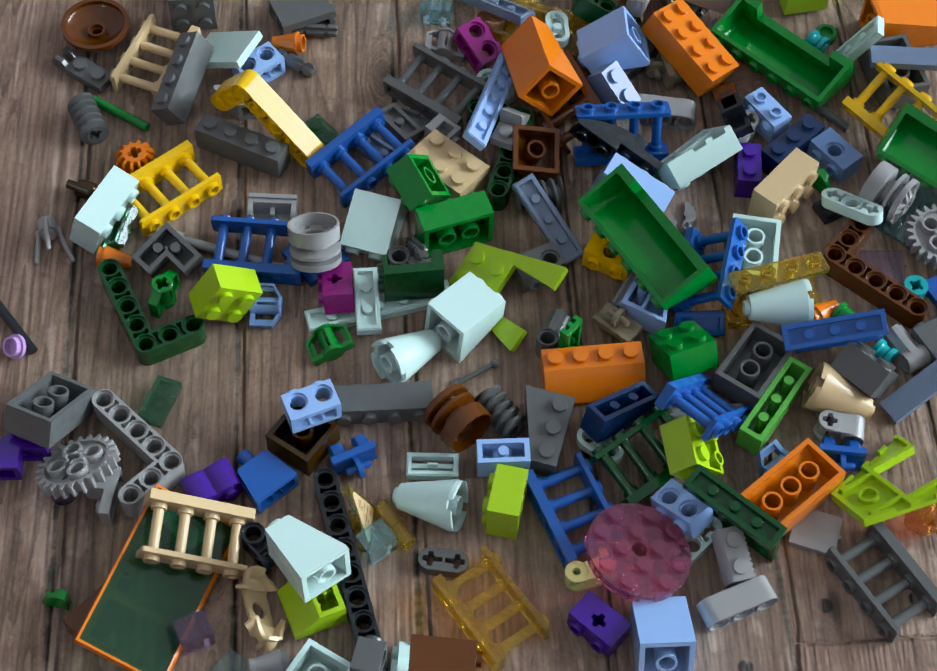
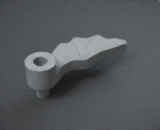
M684 201L683 218L685 221L680 228V233L685 235L686 228L692 227L691 224L696 221L698 214L687 201Z

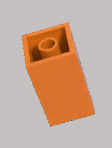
M864 0L858 20L861 28L878 15L884 18V36L882 38L906 34L912 47L937 44V0Z
M530 15L501 45L518 97L551 117L583 86L548 25L533 15Z

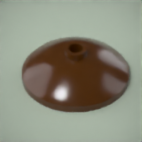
M82 0L71 6L61 20V31L66 42L76 49L87 52L104 51L116 46L125 38L130 26L126 10L113 0Z

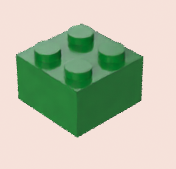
M407 154L386 169L390 184L393 188L397 189L401 196L402 205L409 211H415L416 208H420L423 205L442 202L451 196L428 155Z
M694 320L684 321L680 325L668 329H660L657 333L648 335L652 362L672 381L719 367L716 340Z

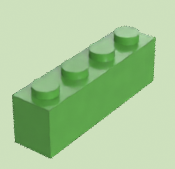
M790 356L739 428L735 444L756 456L763 449L807 385L813 368Z

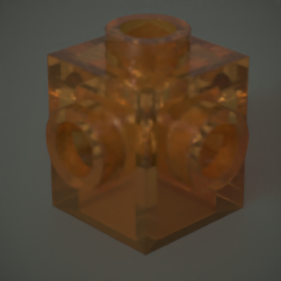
M937 503L905 513L904 524L909 531H916L917 534L923 536H931L932 533L937 534Z

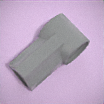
M896 324L890 327L888 330L889 334L883 335V339L887 341L889 347L896 348L899 351L897 363L905 374H910L931 363V356L927 348L922 344L917 345L902 325Z

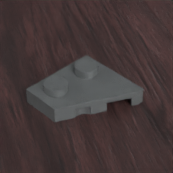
M395 102L381 109L384 112L386 123L384 126L402 144L410 138L415 141L424 136L425 126L432 121L421 117V112L408 109Z

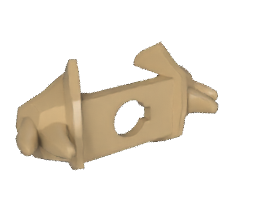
M258 565L251 566L244 572L241 583L235 585V588L241 590L248 616V621L244 625L248 630L249 636L258 640L255 651L264 650V655L272 652L277 642L283 640L286 620L281 619L278 625L274 626L267 600V592L277 591L278 589L268 578L266 568ZM253 604L259 605L262 608L264 615L261 619L259 615L254 613Z

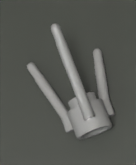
M52 216L40 217L37 220L38 230L35 232L34 263L39 264L41 240L45 241L46 249L50 250L51 241L56 236L59 237L70 261L74 262L75 258L63 235L62 227L57 226L56 219Z

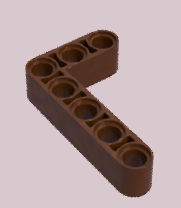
M851 219L824 250L820 263L821 271L878 309L884 308L887 315L910 329L916 324L924 322L929 305L923 298L856 256L858 251L867 242L873 226Z

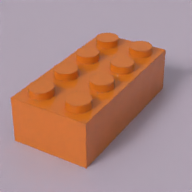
M675 0L654 12L640 29L698 97L726 81L739 66L732 55L729 54L684 0Z

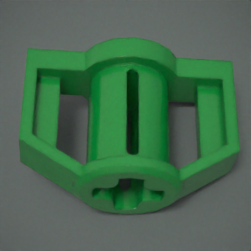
M169 269L164 274L157 275L152 279V293L148 301L151 316L160 319L165 309H169L176 304L177 298L175 293L180 287L178 272Z
M327 323L320 325L305 343L315 367L326 361L336 360L344 352L356 347L345 324ZM335 330L341 332L345 342L339 344L334 333ZM317 339L323 349V352L319 355L314 346Z

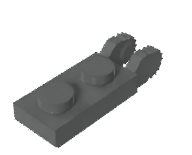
M65 46L62 49V54L72 62L68 63L58 55L52 59L54 65L66 72L68 76L99 94L112 83L110 81V71L84 56L78 55L69 47Z

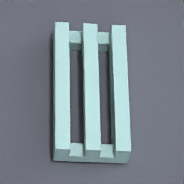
M407 452L406 480L458 479L459 453ZM412 461H428V463L418 464L412 463ZM437 462H453V464H438Z

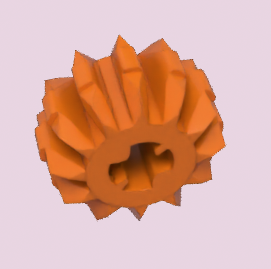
M138 139L136 143H132L129 140L128 145H120V150L116 151V166L130 175L153 161L156 157L153 148H150L148 142L142 144Z

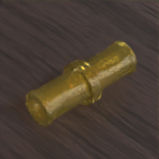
M387 500L376 504L373 511L384 523L387 534H391L402 551L411 549L416 543V539L413 538L404 525V519L395 513Z

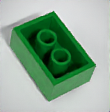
M485 190L471 192L457 198H449L431 205H423L415 209V236L428 248V258H432L433 249H442L443 255L472 247L475 242L483 244L493 241L494 211Z

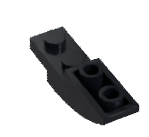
M731 80L713 88L712 91L725 125L731 126L737 139L754 132L734 81Z
M579 119L569 130V133L574 135L578 141L584 142L598 155L607 159L612 154L618 153L640 169L647 171L651 176L658 172L663 164L644 150L648 142L616 125L592 119Z

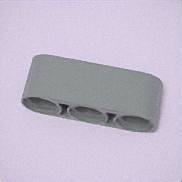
M638 93L641 98L639 102L662 100L669 103L671 117H662V127L689 130L695 126L697 105L694 101L684 98ZM639 118L640 125L652 126L653 118Z
M760 575L701 600L696 605V608L708 630L716 631L770 608L777 603L778 597L766 576Z

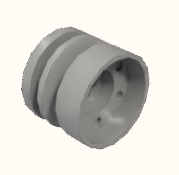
M882 161L870 174L858 197L881 205L884 209L883 218L887 215L886 221L894 224L913 203L920 186V181L916 179L909 181L910 175L903 174L896 180L898 168L886 161Z
M309 212L293 217L288 222V240L291 244L289 249L291 254L290 262L294 269L307 273H321L332 270L340 265L342 262L341 243L338 241L340 239V226L336 216L323 212Z

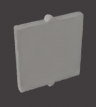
M813 510L792 528L788 544L826 555L828 548L831 546L836 548L837 542L841 540V535L839 534L843 518Z

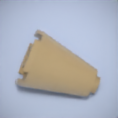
M825 362L823 364L820 363L808 380V384H810L808 391L803 392L800 401V407L819 413L825 410H833L847 414H858L868 420L872 417L876 408L870 396Z

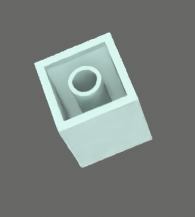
M355 188L340 240L345 253L359 256V253L367 254L369 259L382 262V255L387 254L388 260V252L395 246L408 212L402 205L401 200Z
M469 272L428 302L424 330L431 329L437 332L442 340L441 348L460 363L503 317L506 301L499 293L494 292L481 278Z
M290 515L282 519H275L265 528L269 555L304 603H307L351 575L349 548L346 544Z

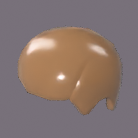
M479 10L474 15V18L479 16L483 22L487 23L493 37L499 36L506 29L508 20L484 10Z

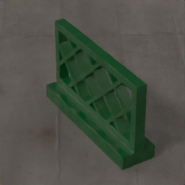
M699 464L683 483V488L713 510V516L720 520L724 528L736 526L744 532L743 535L746 537L747 545L772 563L777 556L780 540L787 532V527Z

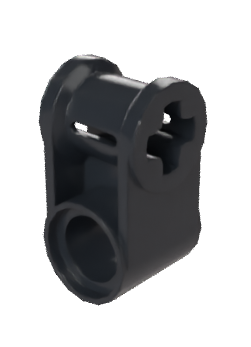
M248 522L241 530L243 548L258 566L266 568V574L268 575L276 563L269 555L265 528L258 522ZM251 535H257L260 537L256 541H250L247 539Z

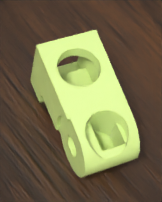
M609 549L598 550L597 558L585 562L572 561L568 563L564 574V582L567 588L573 591H581L615 582L617 571Z

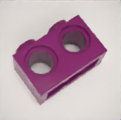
M479 16L458 27L452 36L476 74L495 64L498 55L502 52L501 44L494 39L490 33L489 26ZM470 32L475 33L477 37H473ZM482 51L488 52L490 56L484 55Z

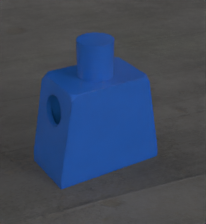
M245 449L236 458L242 465L237 470V476L242 483L244 492L258 514L299 486L297 473L268 450H263L254 456L248 449Z

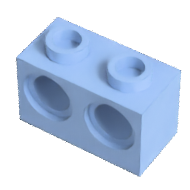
M268 41L256 47L241 68H232V73L235 76L246 69H251L257 72L266 83H269L286 73L285 59Z
M763 87L744 97L743 105L745 110L757 113L759 123L756 131L768 143H771L789 128L792 116Z
M331 379L315 381L309 386L301 389H292L280 395L282 409L293 434L342 417L341 402ZM322 398L328 399V400H326V401H318L319 399H322ZM295 407H303L300 410L294 409Z
M672 478L650 498L653 509L652 513L655 518L661 522L665 521L677 533L686 535L692 540L714 521L713 510Z

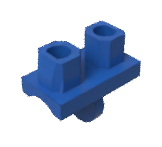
M361 433L351 439L353 448L345 451L341 443L329 447L330 465L336 475L346 472L347 476L356 473L358 478L362 479L365 477L364 469L371 467L370 461L377 459L374 441H368L364 434Z
M823 437L819 444V448L844 471H861V465L867 456V448H861L858 440L846 441L845 446L836 445V440L833 438Z

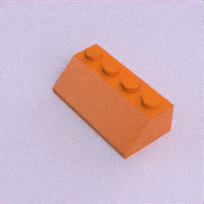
M641 341L542 349L540 352L539 368L543 389L574 397V406L591 404L642 380L646 383L645 360Z
M807 438L740 494L787 527V532L785 533L787 534L831 496V492L843 482L847 472Z

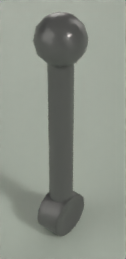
M494 358L489 364L463 378H455L453 385L460 383L463 385L466 381L490 368H497L499 360Z

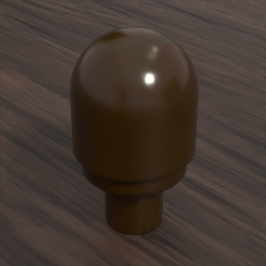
M68 179L66 183L67 189L73 190L77 197L88 200L98 187L96 183L85 179H79L78 182Z

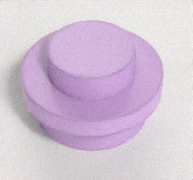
M12 334L4 340L3 352L11 359H20L24 356L26 342L23 336Z

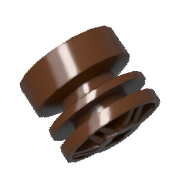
M460 383L447 387L430 402L423 414V421L435 434H440V440L453 453H459L468 449L476 443L477 439L484 435L492 422V415L481 403L475 402V397Z

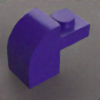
M11 433L6 434L0 439V480H22L24 461H44V457H51L50 448L41 447L36 443L19 438Z

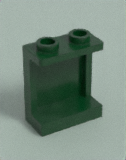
M442 249L432 250V262L390 266L388 265L387 254L382 255V264H377L379 293L384 292L385 302L435 298L444 291Z

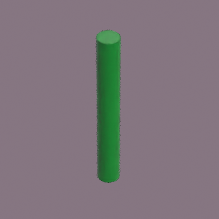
M93 95L99 108L145 132L149 130L150 123Z

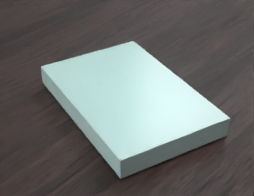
M259 30L210 32L206 40L214 49L206 69L241 68L262 39V34Z

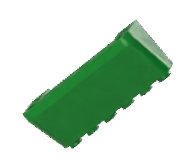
M736 0L710 30L735 60L745 62L753 72L761 73L768 82L782 87L787 95L800 99L802 104L808 109H819L853 79V61L836 50L830 56H827L765 15L760 0Z
M903 102L875 149V152L878 153L876 158L888 163L892 161L897 164L898 171L902 174L915 175L919 178L920 185L928 190L931 186L937 189V121L910 103Z
M622 163L577 200V203L582 207L579 211L587 222L590 220L594 222L596 226L593 227V230L601 239L607 238L610 242L606 245L615 256L620 254L624 259L620 262L629 274L634 272L638 278L635 279V282L643 291L649 290L652 294L649 299L657 309L663 307L667 310L711 286L719 279Z

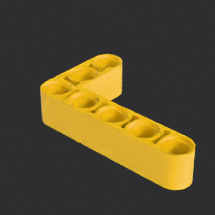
M246 69L225 80L210 97L211 103L223 112L243 103L278 141L289 144L290 154L305 168H307L305 161L324 147V144L263 78L251 69Z

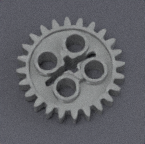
M932 204L930 209L923 206L921 211L917 209L914 215L910 216L904 229L906 230L904 238L907 239L905 245L912 246L909 252L918 253L916 260L923 258L925 259V266L932 263L933 269L936 270L937 207L935 204Z
M90 434L86 439L80 436L76 442L69 440L68 445H59L60 449L58 451H50L52 456L44 457L45 463L38 464L40 470L35 471L37 476L35 480L41 492L45 493L47 497L53 495L54 499L61 495L63 499H66L70 494L76 497L80 491L86 494L88 488H97L96 483L106 482L105 476L113 475L112 469L118 468L117 462L121 461L119 457L120 452L114 440H110L108 436L102 438L101 434H98L93 438L92 434Z

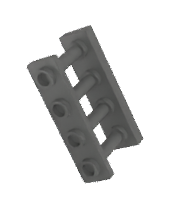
M415 43L412 46L415 59L401 76L394 78L387 74L382 80L385 94L409 108L421 112L420 114L430 120L440 113L460 126L462 132L464 128L461 115L467 109V104L470 100L475 99L478 95L481 96L487 81L482 77L472 75L462 66H456L445 56L440 57L433 53L427 46ZM423 63L433 68L418 88L413 89L406 85ZM440 74L452 79L436 99H430L424 95ZM459 84L468 88L470 91L454 110H449L443 106Z
M882 521L870 525L865 533L867 538L841 554L834 546L828 548L824 560L830 572L835 573L842 581L845 591L850 595L852 594L857 600L861 611L876 624L878 633L882 637L887 638L890 643H893L901 632L898 627L924 610L928 611L932 617L937 615V587ZM872 547L877 548L884 556V559L861 573L856 574L847 563ZM888 568L894 569L901 577V580L873 596L864 583ZM906 589L911 590L918 598V601L895 616L890 617L881 605Z

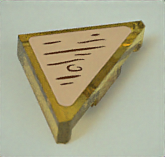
M351 486L342 487L341 493L347 497L351 509L347 512L354 531H358L360 537L359 551L362 553L368 552L371 549L375 506Z

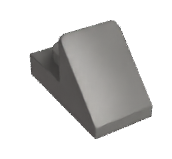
M509 107L501 108L500 121L490 137V144L512 151L513 125H526L530 115Z
M121 467L112 469L113 475L104 477L106 482L96 483L97 488L90 487L86 493L87 498L97 499L95 511L99 515L102 525H113L119 502L118 492L125 480Z

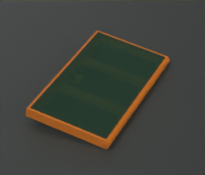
M157 484L154 487L157 489L170 491L159 484ZM144 506L73 642L128 671H172L219 573L200 574L193 568L173 569L167 563L147 564L143 562V559L136 558V551L142 545L148 546L153 510L149 506ZM168 510L164 512L159 543L160 549L175 550L180 517L177 515V512ZM190 517L186 554L201 556L206 523L203 517ZM219 521L216 523L212 559L226 561L228 557L232 526L227 522Z

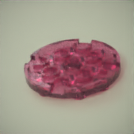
M622 503L606 508L593 520L585 537V547L587 548L589 558L587 562L595 577L614 594L634 602H639L640 600L659 602L671 597L680 589L687 579L691 568V553L688 542L681 529L677 525L672 524L673 521L653 507L636 503ZM632 548H642L644 556H637Z

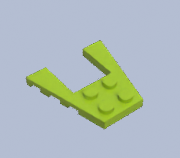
M475 242L449 280V284L453 285L467 273L471 272L476 277L481 278L494 292L500 293L517 268L556 291L569 270L560 265ZM502 317L491 329L512 353L516 351L527 334L524 329L505 317Z
M896 434L893 437V442L889 446L884 445L877 451V456L871 462L866 461L861 465L860 472L855 476L851 474L831 492V500L862 526L867 527L937 503V478L906 495L880 475V473L915 454L914 445Z

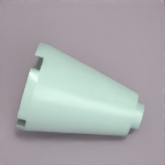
M799 279L747 295L746 300L742 301L743 315H747L749 320L777 325H789L814 320V298L810 299L808 291H812L810 281L808 279Z
M431 329L379 339L371 346L374 347V352L371 353V360L381 379L387 378L391 383L406 382L441 350L442 340L439 334Z
M460 479L401 483L399 487L394 489L392 501L395 503L396 508L449 532H458L466 516V511H462L463 502L468 503L469 490L467 482Z

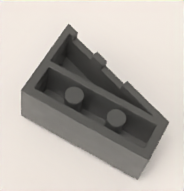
M525 385L524 405L527 438H529L530 470L533 469L535 474L546 477L556 473L572 417L575 398Z

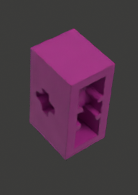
M351 261L341 262L338 267L322 272V274H317L318 287L322 289L318 290L319 305H324L325 315L355 312Z

